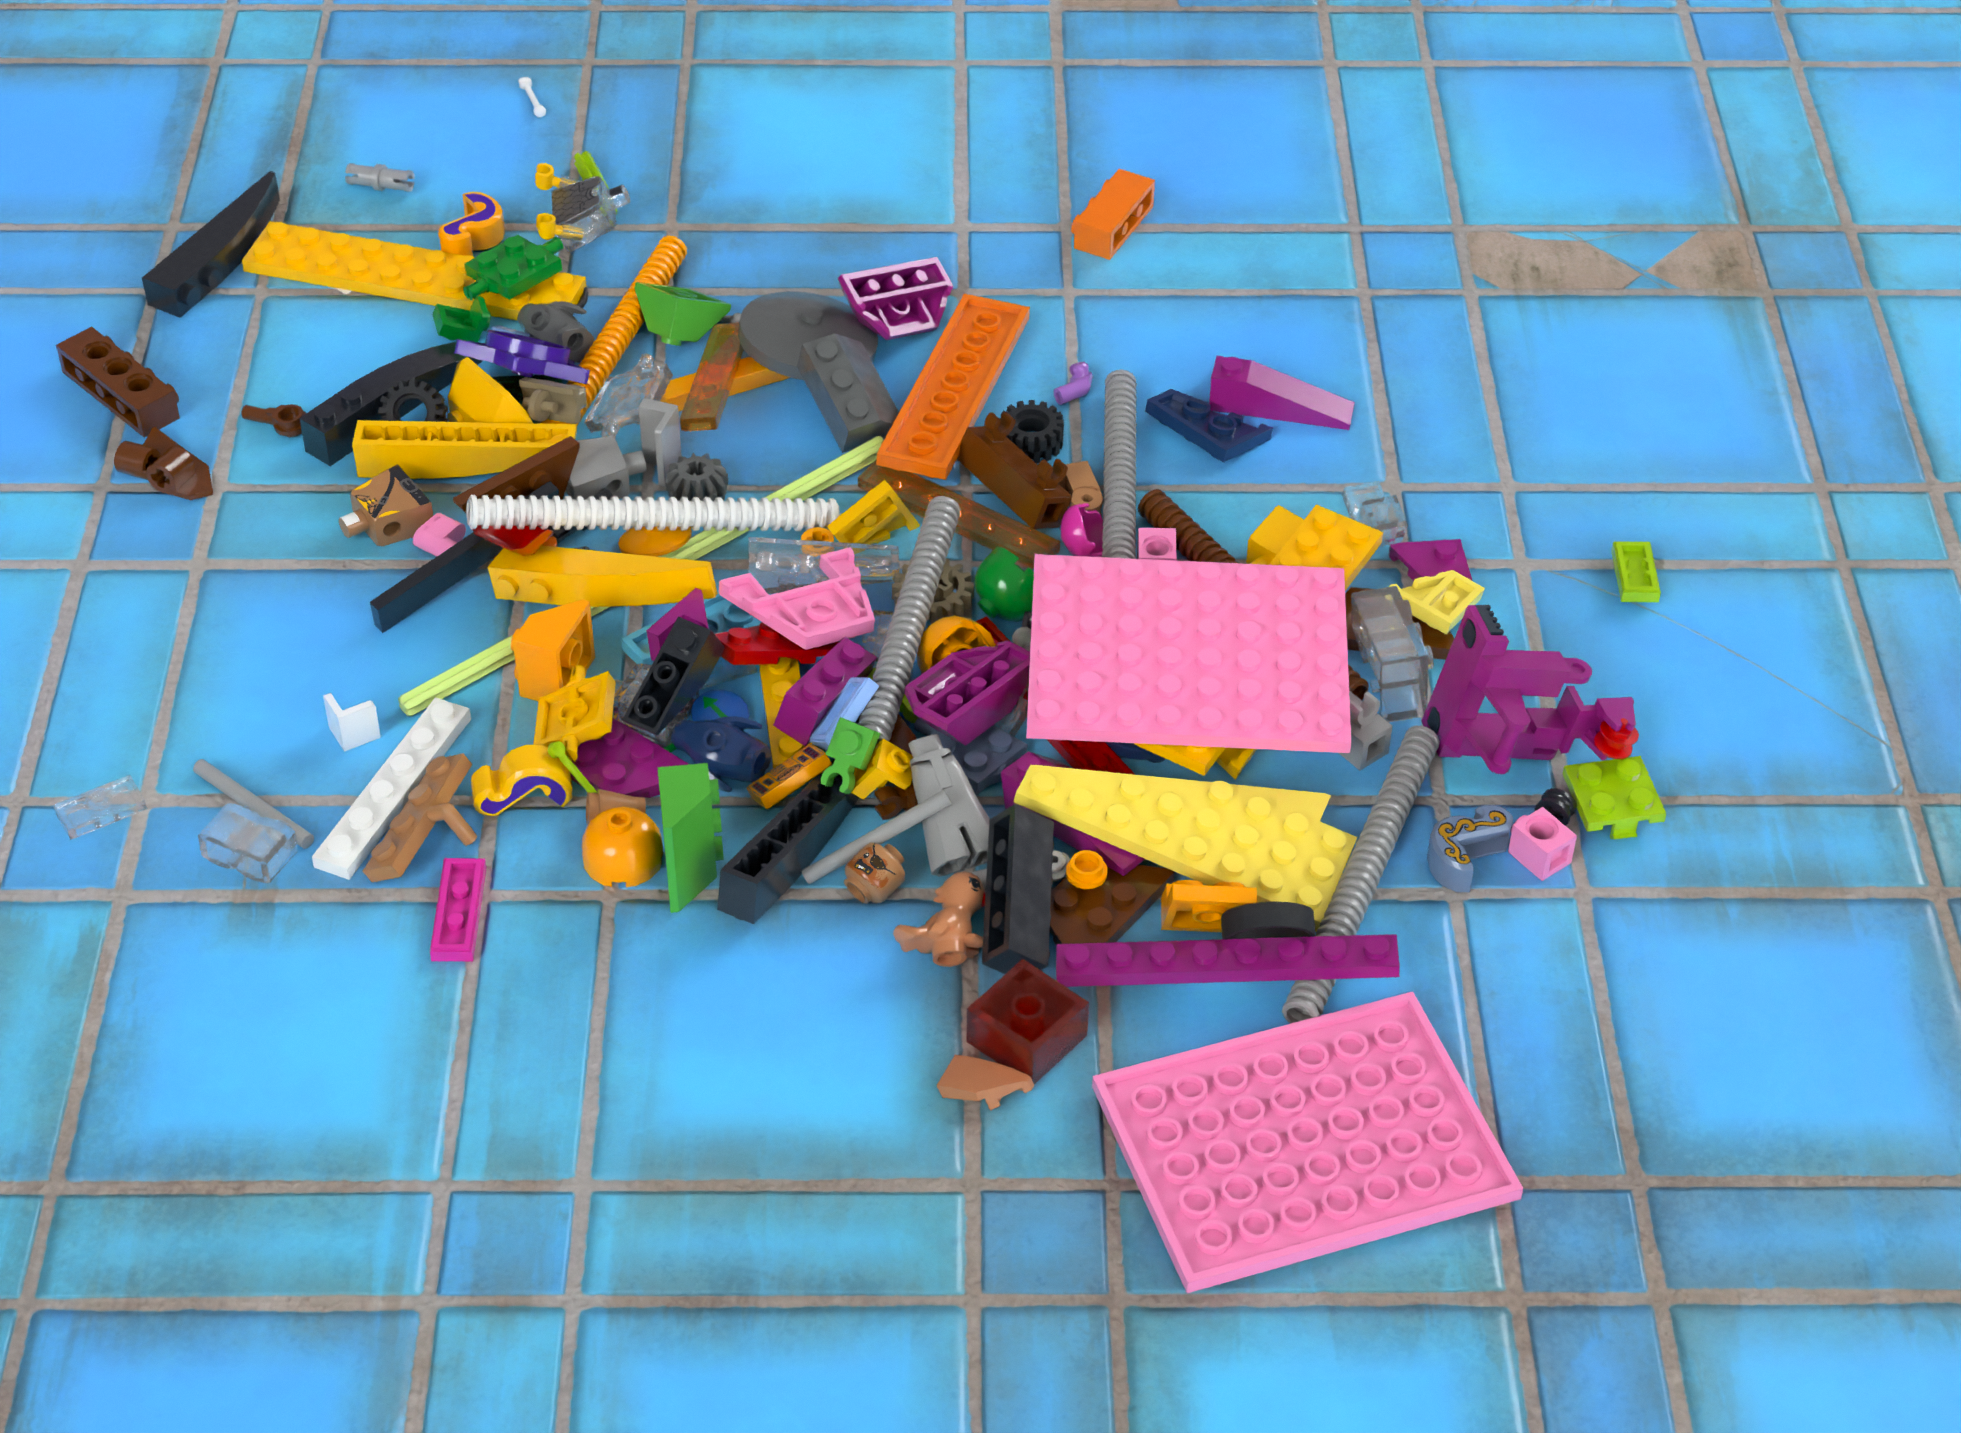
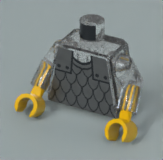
M540 163L537 165L535 173L536 186L540 190H548L553 186L557 187V189L551 191L552 214L541 213L537 215L536 227L538 234L545 240L552 239L557 235L568 253L591 243L593 240L613 230L616 227V209L631 202L629 193L623 184L609 190L601 177L595 176L586 180H576L561 175L559 178L554 176V168L550 164Z

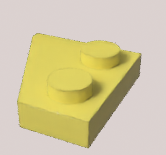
M1454 570L1438 573L1434 577L1416 578L1412 586L1400 588L1396 583L1391 584L1387 588L1384 599L1447 635L1463 618L1467 606L1476 605L1481 600L1485 588Z

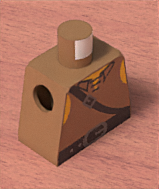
M397 464L351 491L350 498L353 512L340 517L339 525L347 538L365 531L377 546H386L413 538L417 529L433 516L432 503Z

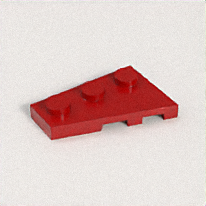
M763 622L758 626L731 628L728 632L715 634L725 646L721 657L732 665L778 664L780 657L796 659L801 664H815L816 657H824L839 643L837 641L805 650Z

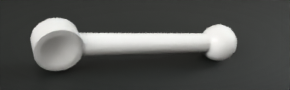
M528 77L520 78L519 87L524 89L534 106V115L538 118L544 117L546 108L539 104L531 89V79Z

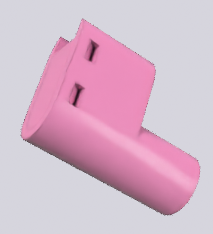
M437 513L417 529L413 536V544L437 557L464 538L466 527L464 524L442 513Z

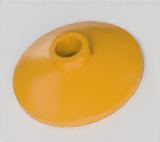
M631 527L622 534L618 545L621 553L658 557L671 553L685 545L692 536V529L688 527V530L682 531L680 527H677L676 530L670 531L668 527H665L664 530H658L657 527H654L653 530H647L645 527H642L641 530H635L634 527Z

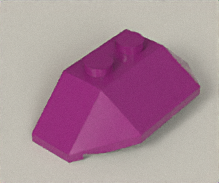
M938 257L842 274L837 278L842 292L858 321L885 340L934 331L938 328L946 307L947 298L953 288V284Z
M1007 640L998 642L996 647H976L953 652L907 684L904 693L916 716L933 729L966 746L1013 710L1029 682L1030 651Z

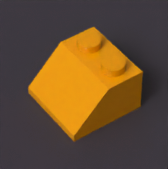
M582 599L531 614L523 626L515 630L511 639V650L514 651L516 664L514 676L518 680L519 695L521 697L539 701L540 697L553 693L567 685L570 680V669L572 666L575 668V665H581L587 671L595 659L590 601Z

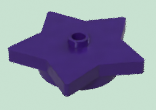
M488 330L485 343L457 339L454 353L494 363L512 370L514 374L533 377V374H539L587 384L590 373L589 369L574 365L575 361L569 360L570 348L532 337Z

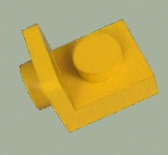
M882 739L875 746L866 771L855 768V787L851 793L864 800L876 788L884 787L887 781L905 790L911 785L912 781L910 761L913 759V756L889 741Z

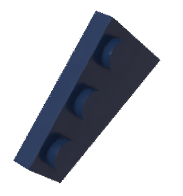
M1173 389L1148 399L1146 403V413L1222 462L1271 440L1273 427L1262 423L1259 425V428L1243 423L1244 416L1233 412L1229 415H1224L1211 411L1210 403Z

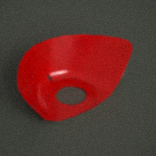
M477 525L476 529H472L475 535L524 557L535 554L554 534L553 531L542 530L538 526L535 530H530L529 526H525L522 530H519L517 526H513L512 529H506L505 526H501L500 529H494L490 525L488 529H482L481 525Z

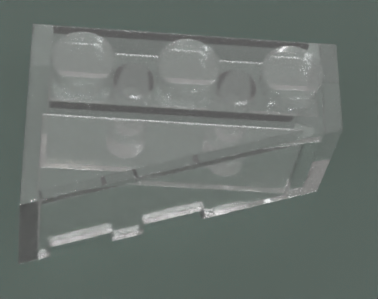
M1397 586L1351 593V624L1363 663H1370L1376 679L1370 680V687L1372 693L1380 692L1379 715L1388 722L1423 717L1428 703V669H1433L1434 662L1430 646H1424L1420 624L1418 622L1413 623L1409 601L1402 599Z

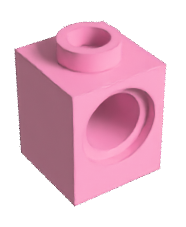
M1138 528L1137 559L1177 561L1176 528Z
M1541 807L1530 815L1519 817L1514 822L1511 828L1508 853L1543 881L1572 863L1577 835L1545 808Z

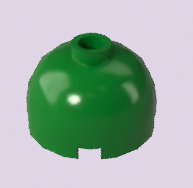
M998 546L977 568L974 578L975 589L981 599L977 604L992 619L999 616L1006 621L1019 622L1023 620L1025 611H1030L1032 614L1034 572L1029 567L1024 571L1015 564L1019 560L1016 555Z

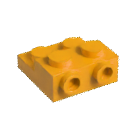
M1178 880L1172 884H1166L1161 897V930L1222 932V914L1241 905L1257 903V888L1245 887L1244 884L1239 882H1219L1209 886L1203 885L1202 882L1196 880Z

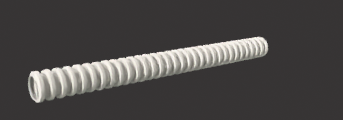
M470 495L467 500L466 516L470 529H476L477 525H481L482 529H488L490 525L494 529H500L501 526H505L506 529H512L513 526H517L519 530L524 529L525 526H529L530 530H535L537 526H540L542 530L548 529V526H552L554 530L560 529V526H564L565 530H570L572 526H576L577 530H582L584 526H587L589 530H594L596 526H599L600 530H606L607 526H610L612 530H618L619 526H622L623 530H629L630 527H634L635 530H641L642 527H645L647 530H653L654 527H657L658 530H664L665 527H668L670 531H674L677 527H680L682 531H686L688 527H691L693 531H698L700 527H703L705 531H709L711 527H714L716 531H721L723 527H726L727 531H732L734 527H737L739 531H744L748 527L750 531H755L757 527H760L761 531H767L771 527L772 531H778L780 528L784 531H790L791 528H794L795 531H801L802 528H805V530L814 527L827 528L830 523L838 518L839 506L834 498L828 499L827 502L823 498H818L816 502L812 498H807L805 502L801 498H796L793 502H791L790 498H784L780 502L778 498H773L771 501H768L767 498H761L760 501H757L756 498H749V501H746L744 497L738 498L737 501H734L732 497H728L726 501H723L721 497H716L714 501L710 497H705L703 501H700L698 497H693L691 501L687 497H682L680 501H677L676 497H670L669 500H665L664 497H658L657 500H654L653 497H646L645 500H642L640 496H636L634 500H631L629 496H624L622 500H619L617 496H613L611 500H607L606 496H601L599 500H596L594 496H589L587 500H584L582 496H577L575 500H572L571 496H565L563 500L559 496H553L552 499H548L547 496H541L540 499H537L535 495H531L529 499H525L523 495H519L517 499H513L511 495H507L505 499H501L500 495H494L493 499H489L488 495H482L481 499H477L476 495Z

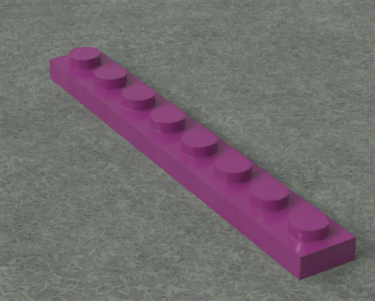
M1397 934L1057 944L1056 947L1057 987L1399 977L1400 971Z

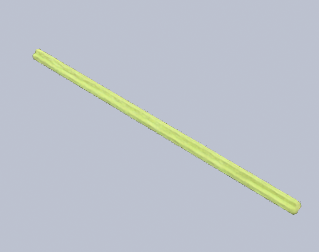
M876 436L764 498H767L768 501L778 498L780 502L784 498H790L791 502L796 498H801L804 501L874 463L877 460V452L884 440L881 436ZM711 527L709 531L703 530L692 536L681 548L658 557L697 560L750 530L746 527L744 531H739L737 527H734V530L727 531L726 527H723L721 531H716L714 527ZM590 607L591 617L610 607ZM513 634L402 694L398 698L400 709L407 716H413L426 709L435 697L444 699L515 660L514 651L511 650Z

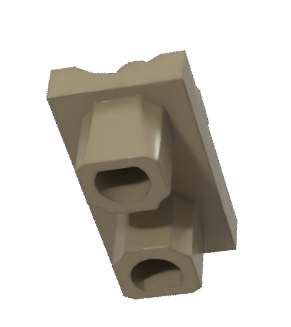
M528 377L519 380V387L523 393L522 407L533 420L545 421L549 419L571 424L581 421V409L587 405L586 389L584 386L568 385Z

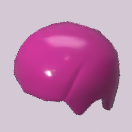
M1088 503L1071 506L1065 511L1061 521V539L1073 556L1102 557L1103 519L1101 514L1096 510H1084L1089 507Z

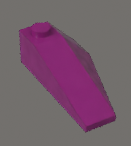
M1216 356L1210 386L1209 403L1211 411L1229 414L1233 412L1244 416L1350 430L1355 402L1252 360Z
M1028 751L1001 771L1005 809L1016 804L1013 803L1016 791L1030 765L1071 767L1058 760ZM1041 815L1054 821V837L1079 851L1090 850L1098 853L1103 858L1107 867L1123 876L1145 860L1140 856Z

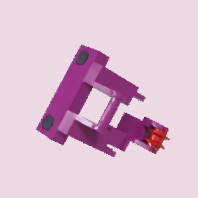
M1490 605L1467 606L1421 720L1423 726L1434 731L1439 738V747L1436 750L1439 757L1461 758L1462 755L1481 756L1489 770L1497 774H1506L1509 772L1512 764L1510 758L1551 760L1556 756L1558 749L1561 754L1569 753L1575 738H1580L1601 760H1606L1607 758L1624 759L1631 755L1632 745L1638 741L1639 737L1638 731L1635 728L1634 700L1632 697L1597 698L1594 705H1584L1575 687L1566 686L1557 708H1525L1522 695L1558 698L1564 683H1587L1592 675V668L1581 659L1563 658L1560 651L1506 650L1509 640L1507 636H1503L1504 631L1500 629V623H1496L1497 618L1493 617L1494 612L1490 611ZM1485 696L1498 713H1478Z

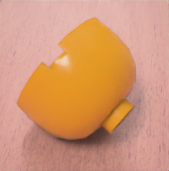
M959 616L941 618L925 629L921 637V643L918 646L917 665L921 674H923L953 652L976 647H995V643L991 633L974 620Z
M625 806L609 808L597 814L587 825L582 837L581 847L584 869L591 879L604 886L612 887V882H625L626 887H633L650 880L660 870L663 856L662 837L658 826L646 813L637 808Z

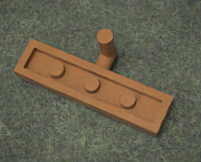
M464 753L448 757L439 756L428 764L426 774L421 782L409 793L408 802L400 814L391 821L390 829L382 842L376 845L371 852L372 857L363 869V872L372 883L401 877L437 821L444 820L465 846L472 844L476 840L477 834L451 803H448L472 766V763Z

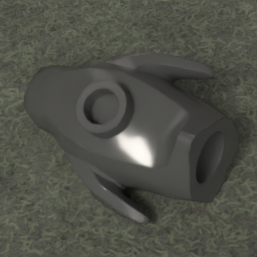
M555 301L549 304L528 303L518 313L517 321L524 332L530 334L529 337L570 348L569 360L580 363L594 342L592 334L573 316V314H586L587 312L578 305L565 301Z

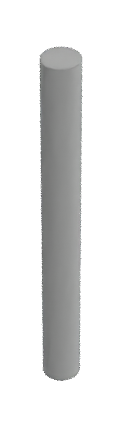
M200 759L195 763L193 767L194 773L302 848L307 849L312 845L314 836L204 759Z
M943 790L804 868L801 872L807 883L811 884L847 864L868 843L882 844L950 806L952 802L946 791Z

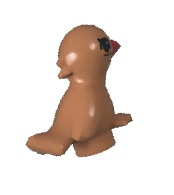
M961 871L953 874L941 887L935 890L937 897L933 901L941 903L942 910L934 914L922 926L914 927L900 924L895 927L893 935L895 940L901 945L903 952L917 949L921 953H932L933 962L944 967L959 965L966 958L973 959L979 953L978 948L983 946V937L972 933L971 917L978 909L985 906L986 890L978 876L967 871Z

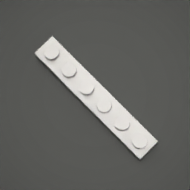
M434 698L312 856L314 868L348 880L351 879L389 829L391 821L400 814L409 800V793L419 785L426 774L428 764L435 758L444 756L470 722V708Z

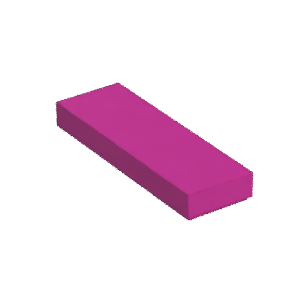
M444 858L430 946L431 961H474L487 869L485 858Z

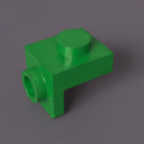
M481 296L475 297L470 310L437 304L432 314L438 336H443L449 340L462 339L478 342L482 332L488 329L491 321L490 311L487 310L484 297Z

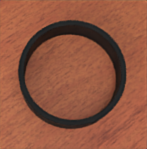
M1251 903L1227 910L1221 916L1222 939L1316 937L1314 911L1310 907L1298 903Z

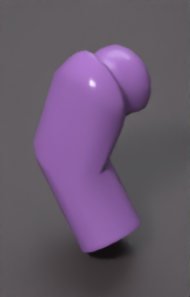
M1086 362L1072 364L1070 367V373L1072 374L1070 382L1054 389V397L1059 405L1085 396L1090 391L1093 375L1092 372H1089V366Z

